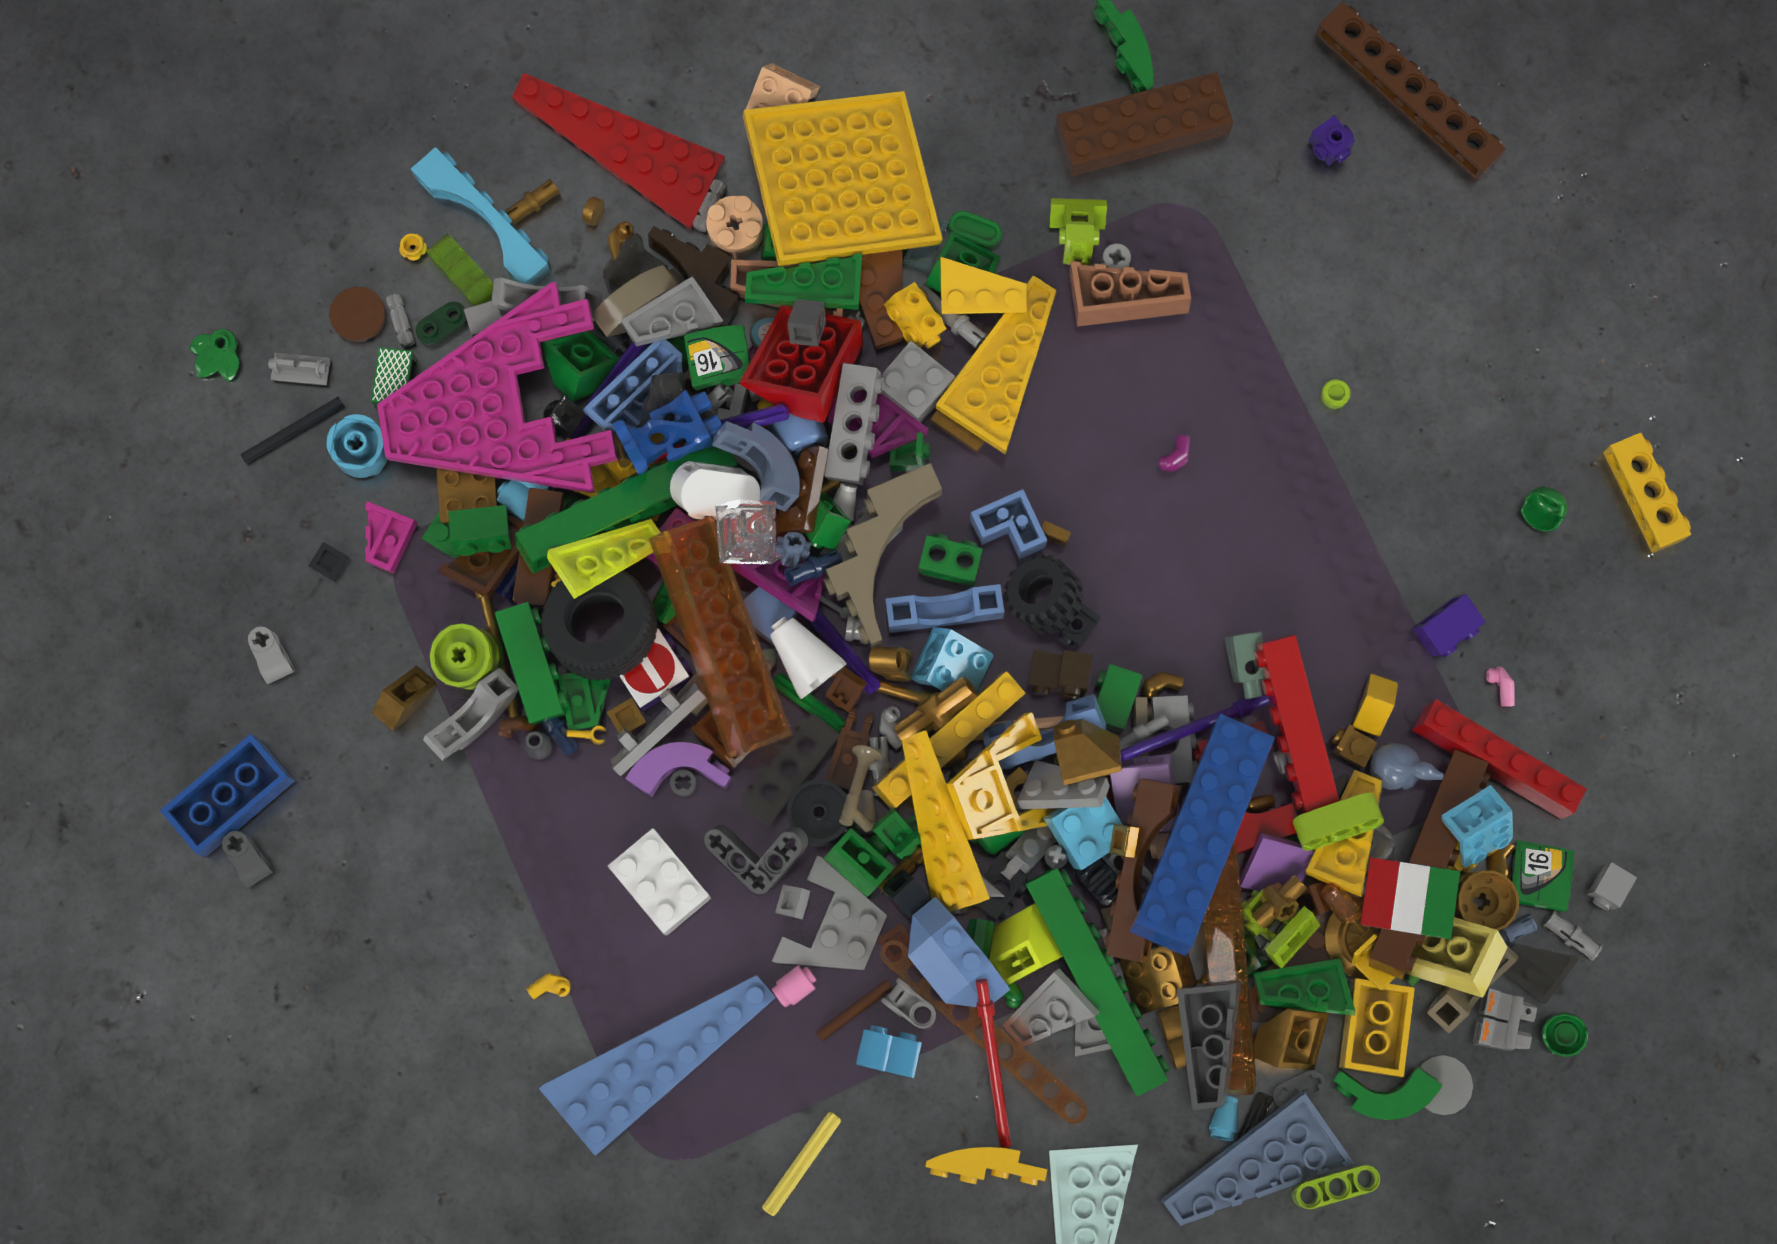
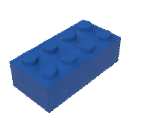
M250 733L164 806L160 812L197 855L206 858L222 844L224 836L229 832L240 829L294 783L295 780L262 741Z

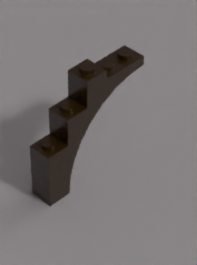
M653 226L648 233L649 247L666 258L681 273L685 280L693 276L724 321V325L718 327L727 326L738 310V296L727 286L720 287L731 271V256L727 252L709 244L700 252L699 248L690 242L684 243L678 240L672 232L666 229L660 230ZM688 370L685 376L686 388L696 394L705 392L708 395L717 386L714 385L696 391L692 387L690 370Z

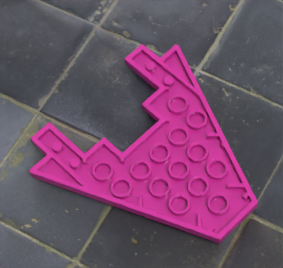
M551 282L379 402L377 408L385 457L390 461L589 493L595 492L591 467L618 460L614 433L608 430L557 443L554 421L551 417L525 423L517 379L518 374L544 368L540 342L594 329L588 300L584 299L561 305L558 285L556 282Z

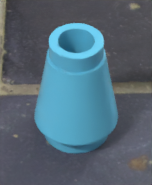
M1228 1096L1227 1103L1223 1107L1216 1108L1209 1126L1211 1130L1210 1137L1226 1142L1234 1141L1235 1135H1238L1237 1098Z

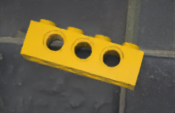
M1638 433L1610 445L1603 453L1652 554L1691 535L1690 523L1687 517L1681 514L1677 506V496L1673 490H1669L1664 480L1666 477L1662 466L1656 463L1649 440L1644 439L1642 433ZM1632 461L1640 463L1642 472H1637L1633 469ZM1644 486L1653 489L1655 493L1654 498L1645 494ZM1657 512H1662L1666 515L1667 523H1662L1658 520Z

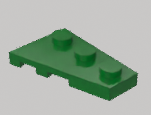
M1341 958L1253 973L1260 1005L1355 1016V1007Z

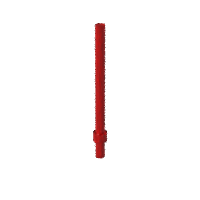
M979 979L976 980L979 1001L976 1003L977 1015L981 1018L999 1145L1000 1148L1011 1147V1139L993 1016L995 1015L994 1001L990 1000L988 980Z

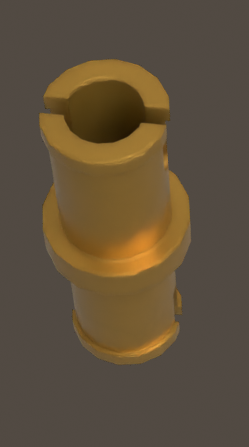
M549 178L548 181L531 193L529 191L524 193L525 197L508 209H505V212L516 225L517 222L534 210L538 212L541 209V205L555 195L560 194V191Z

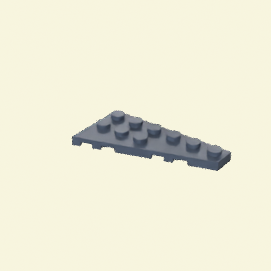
M1300 1091L1160 1200L1175 1221L1182 1226L1212 1215L1217 1210L1229 1206L1235 1207L1243 1204L1242 1201L1254 1197L1260 1198L1299 1184L1302 1180L1309 1177L1321 1176L1329 1173V1170L1340 1166L1346 1167L1354 1164V1162L1306 1093Z

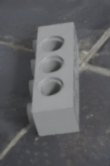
M843 363L824 475L828 480L863 485V479L869 476L870 461H867L868 450L873 449L875 434L871 433L873 422H877L879 417V405H876L878 393L882 394L884 387V377L881 376V372L877 368ZM857 391H867L865 401L862 403L854 402V395ZM855 418H861V428L858 431H850V422ZM850 446H856L858 449L856 457L851 460L845 459V450Z

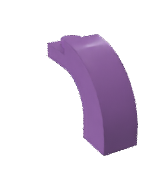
M687 742L668 743L654 748L636 762L625 778L629 783L651 797L654 796L662 782L669 775L682 769L696 771L725 790L732 782L731 777L727 775L730 771L716 761L713 765L710 764L715 756L713 751L701 745Z

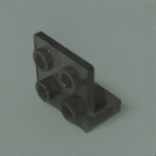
M636 233L632 239L629 237L623 242L620 248L621 253L615 261L612 259L606 264L603 270V279L607 291L611 295L636 276L661 265L668 270V265L646 251L641 235Z

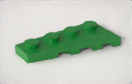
M862 253L853 254L852 257L839 259L838 257L829 258L826 262L810 264V262L799 263V266L790 268L781 266L747 272L745 303L794 306L795 300L800 299L824 302V308L859 310Z

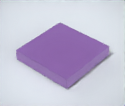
M1260 833L1238 881L1240 887L1260 892L1269 884L1279 882L1283 886L1293 875H1296L1303 882L1306 869L1316 850L1306 851L1302 849L1301 844L1298 842Z

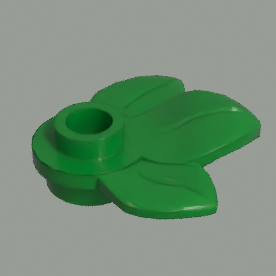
M218 329L211 335L200 334L191 342L189 349L198 355L195 360V371L199 378L208 377L217 371L228 382L232 381L236 376L240 360L235 352L237 339L230 330ZM221 338H224L225 340V346L223 348H220L219 346V340Z

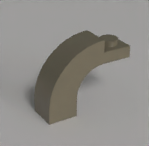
M663 265L652 268L631 279L613 292L592 313V317L606 337L625 333L626 330L621 325V319L681 284L683 278L674 268L666 270Z
M1508 946L1489 987L1518 960L1519 956ZM1445 986L1433 1001L1427 1013L1444 1030L1450 1033L1470 1014L1480 997Z

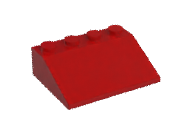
M781 305L741 378L740 384L775 405H787L789 413L796 417L824 423L838 396L843 363L854 365L863 347L861 321L825 314L826 325L818 346L791 344L788 320L793 307Z

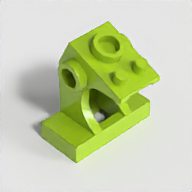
M1051 198L1049 226L1050 228H1059V244H1064L1063 264L1070 265V261L1081 262V265L1091 264L1093 246L1099 245V229L1105 230L1107 200ZM1071 216H1082L1086 218H1071Z
M1264 889L1260 892L1254 890L1251 894L1252 897L1241 904L1243 907V918L1246 921L1244 927L1257 937L1260 934L1271 942L1265 948V951L1273 963L1282 969L1321 925L1313 912L1304 906L1294 917L1281 921L1286 926L1279 934H1274L1269 930L1278 920L1277 918L1265 929L1262 928L1251 915L1263 904L1260 898Z

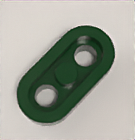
M448 302L421 319L416 326V335L419 341L425 346L434 347L464 329L468 324L464 312L466 308L459 302ZM452 311L458 312L457 317L453 319L449 318V314ZM427 327H434V331L431 334L425 333Z

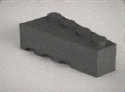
M1241 980L1183 985L1177 989L1192 1110L1220 1108L1228 1101Z

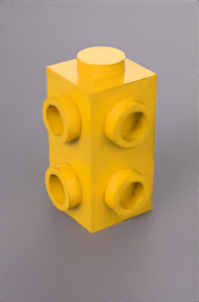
M915 282L894 294L884 304L889 317L897 323L907 343L912 341L919 348L925 346L929 349L941 341L939 335L947 328L943 324L940 314L935 312L928 302L925 292Z

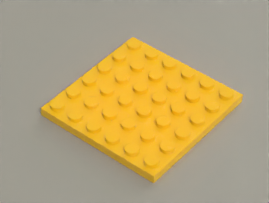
M905 91L743 111L742 116L778 266L827 260L835 257H850L853 254L859 253L865 255L941 244L943 238Z

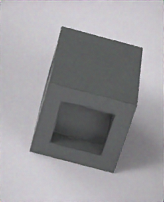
M795 300L788 320L791 344L819 345L826 325L824 302Z

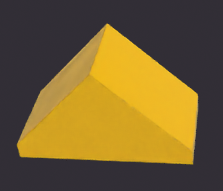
M1372 673L1369 675L1353 722L1354 729L1380 737L1395 705L1398 688L1397 682Z

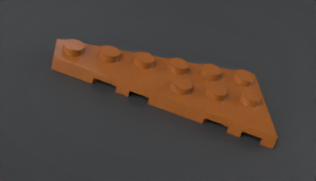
M902 250L862 255L859 303L876 350L903 341V332L897 323L889 317L884 306L894 294L903 289Z

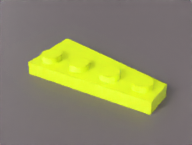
M652 519L549 549L547 559L575 599L662 548L665 538Z

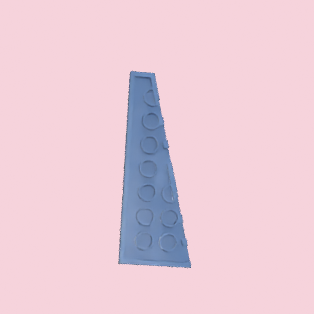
M756 975L549 1081L539 1089L591 1152L597 1156L774 1001L776 997Z

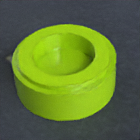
M1330 380L1321 391V399L1327 407L1339 409L1348 402L1351 394L1350 388L1342 380Z

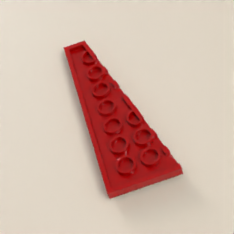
M523 73L512 95L513 101L536 118H540L552 127L556 133L563 135L575 144V147L579 150L586 152L598 164L625 184L632 186L648 201H652L663 209L667 215L682 223L686 229L693 230L694 219L696 215H699L700 212L698 211L707 192H710L709 188L721 170L725 161L724 155Z

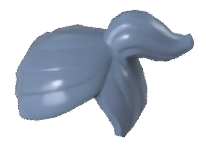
M1389 742L1372 753L1370 774L1372 777L1382 780V788L1389 790L1402 788L1403 790H1408L1414 787L1419 779L1442 780L1444 774L1436 770L1432 764L1421 761L1417 752L1405 744Z

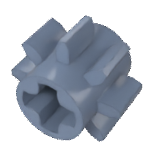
M788 532L784 538L778 536L774 556L780 557L782 565L793 567L800 564L801 561L805 562L806 558L809 557L811 542H805L803 534Z

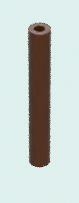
M885 979L815 1033L823 1042L892 990V986Z

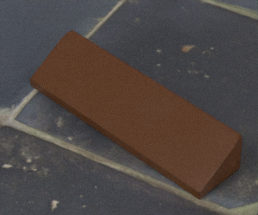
M529 488L524 526L541 522L553 512H562L564 493ZM519 553L513 601L521 604L529 602L531 605L544 606V602L548 599V594L550 593L553 566L551 565L532 574Z

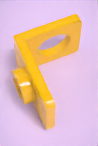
M1374 934L1354 953L1352 964L1379 990H1383L1396 977L1369 967V959L1378 939V936Z

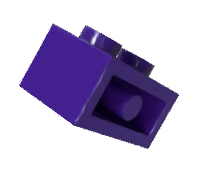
M1462 594L1454 596L1412 629L1430 656L1442 655L1446 657L1457 650L1456 644L1461 640L1465 639L1467 641L1480 632L1478 628L1486 622L1468 595Z

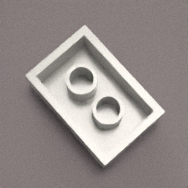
M654 828L608 865L614 875L666 936L711 899Z

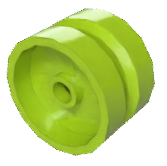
M461 623L450 625L437 635L432 643L430 662L436 677L445 684L474 691L481 680L498 668H503L504 652L498 638L491 632Z

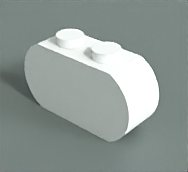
M688 461L675 471L670 483V492L673 500L688 512V516L696 519L712 516L713 519L729 523L731 519L744 520L754 512L760 501L758 482L741 468Z

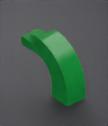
M1418 1065L1400 1087L1391 1091L1372 1090L1341 1068L1333 1080L1338 1083L1335 1088L1348 1098L1352 1094L1357 1097L1351 1105L1352 1109L1365 1116L1381 1120L1400 1119L1417 1113L1433 1100L1443 1086L1442 1082Z

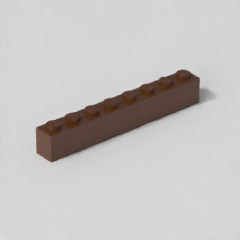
M1457 750L1454 751L1409 863L1447 869L1448 866H1455L1460 853L1459 850L1455 849L1458 840L1442 822V815L1477 794L1479 789L1487 787L1491 776L1490 773L1486 772L1489 762ZM1382 928L1370 956L1369 967L1403 980L1406 971L1412 972L1418 957L1413 955L1416 945H1423L1426 935Z

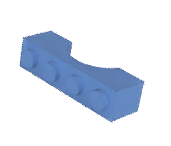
M1000 584L973 587L960 593L944 596L921 597L910 595L885 599L889 633L1003 619L1004 616Z
M1095 694L1067 702L1066 712L1060 723L1066 720L1084 719L1106 730V722ZM1009 720L987 727L984 730L985 747L987 748L1014 722ZM1054 727L1040 732L1042 740L999 760L1001 770L1013 769L1021 763L1031 760L1039 761L1047 755L1057 753L1054 743Z

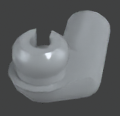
M890 706L884 709L881 714L879 732L883 737L887 736L888 743L897 751L903 745L897 736L894 726L899 722L901 713L897 707Z

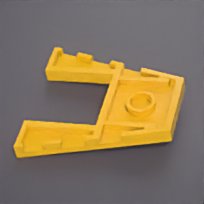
M1032 712L1024 713L947 783L967 840L1048 826L1043 818L1058 809H1026L1017 813L998 762L1042 740Z

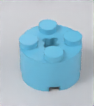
M360 414L348 415L337 424L335 423L329 430L326 441L327 450L332 460L344 473L352 477L365 478L377 475L382 471L388 459L385 457L381 428L371 418Z

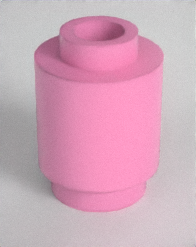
M798 965L776 981L777 985L772 988V991L785 1008L790 1004L794 1006L816 989L813 983L817 979L807 966L802 969Z

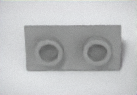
M274 353V357H270L268 363L269 368L272 369L271 380L327 386L331 358Z

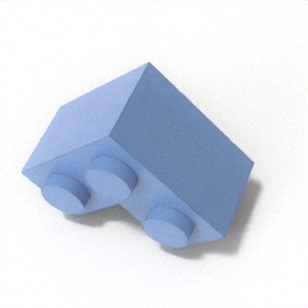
M1023 489L976 509L970 514V521L981 545L1008 534L1019 559L1046 547V536Z

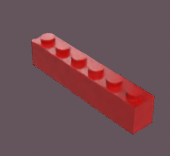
M1286 635L1257 643L1258 651H1254V657L1258 668H1262L1265 679L1262 680V687L1266 697L1270 696L1273 706L1269 708L1272 723L1278 725L1280 736H1277V744L1280 752L1286 755L1288 764L1284 765V770L1288 781L1293 782L1295 792L1292 793L1295 809H1300V812L1304 814L1339 802L1296 635Z
M1437 699L1423 708L1412 729L1413 732L1452 755L1457 750L1489 762L1486 772L1491 774L1490 777L1560 819L1575 814L1587 788Z

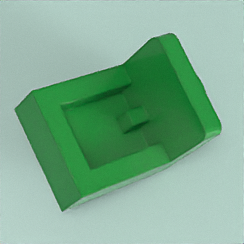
M917 432V441L890 451L889 466L891 472L913 471L925 466V460L930 459V443L925 442L923 432Z
M893 808L872 827L874 833L899 859L911 855L917 849V844L921 841L919 835L908 826Z

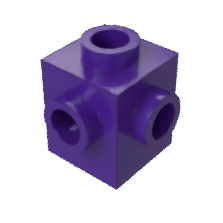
M1335 115L1314 129L1308 140L1313 146V151L1317 158L1321 161L1324 160L1328 166L1335 161L1341 163L1352 154L1351 148L1355 142L1351 129L1347 125H1342Z

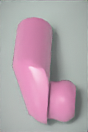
M1503 667L1488 668L1486 671L1487 681L1490 683L1497 682L1500 687V706H1514L1515 687L1513 679Z

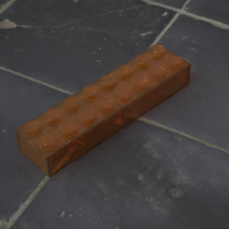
M713 516L664 531L649 538L728 758L745 754L792 736Z

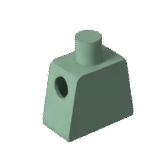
M1262 632L1224 637L1233 682H1242L1245 699L1262 696L1259 679H1264L1265 676L1263 669L1258 668L1254 657V651H1258L1256 644L1263 642ZM1247 662H1250L1252 665L1250 673H1247L1245 670Z

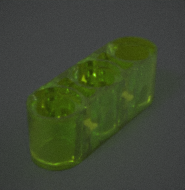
M448 233L426 250L433 262L473 306L489 302L492 299L494 283Z

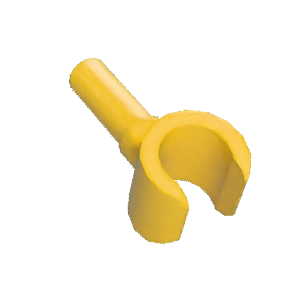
M595 726L592 730H567L566 736L591 739L594 744L601 745L606 740H597L593 734L596 731L605 732L606 729L603 726Z

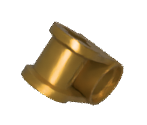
M873 647L869 655L870 668L873 672L884 676L888 680L911 681L909 663L910 658L913 657V651L906 650L903 647Z

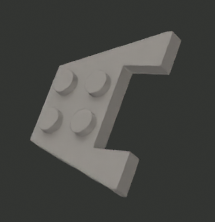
M817 856L807 881L835 892L812 947L808 948L782 937L772 962L777 964L865 970L887 915L822 857Z

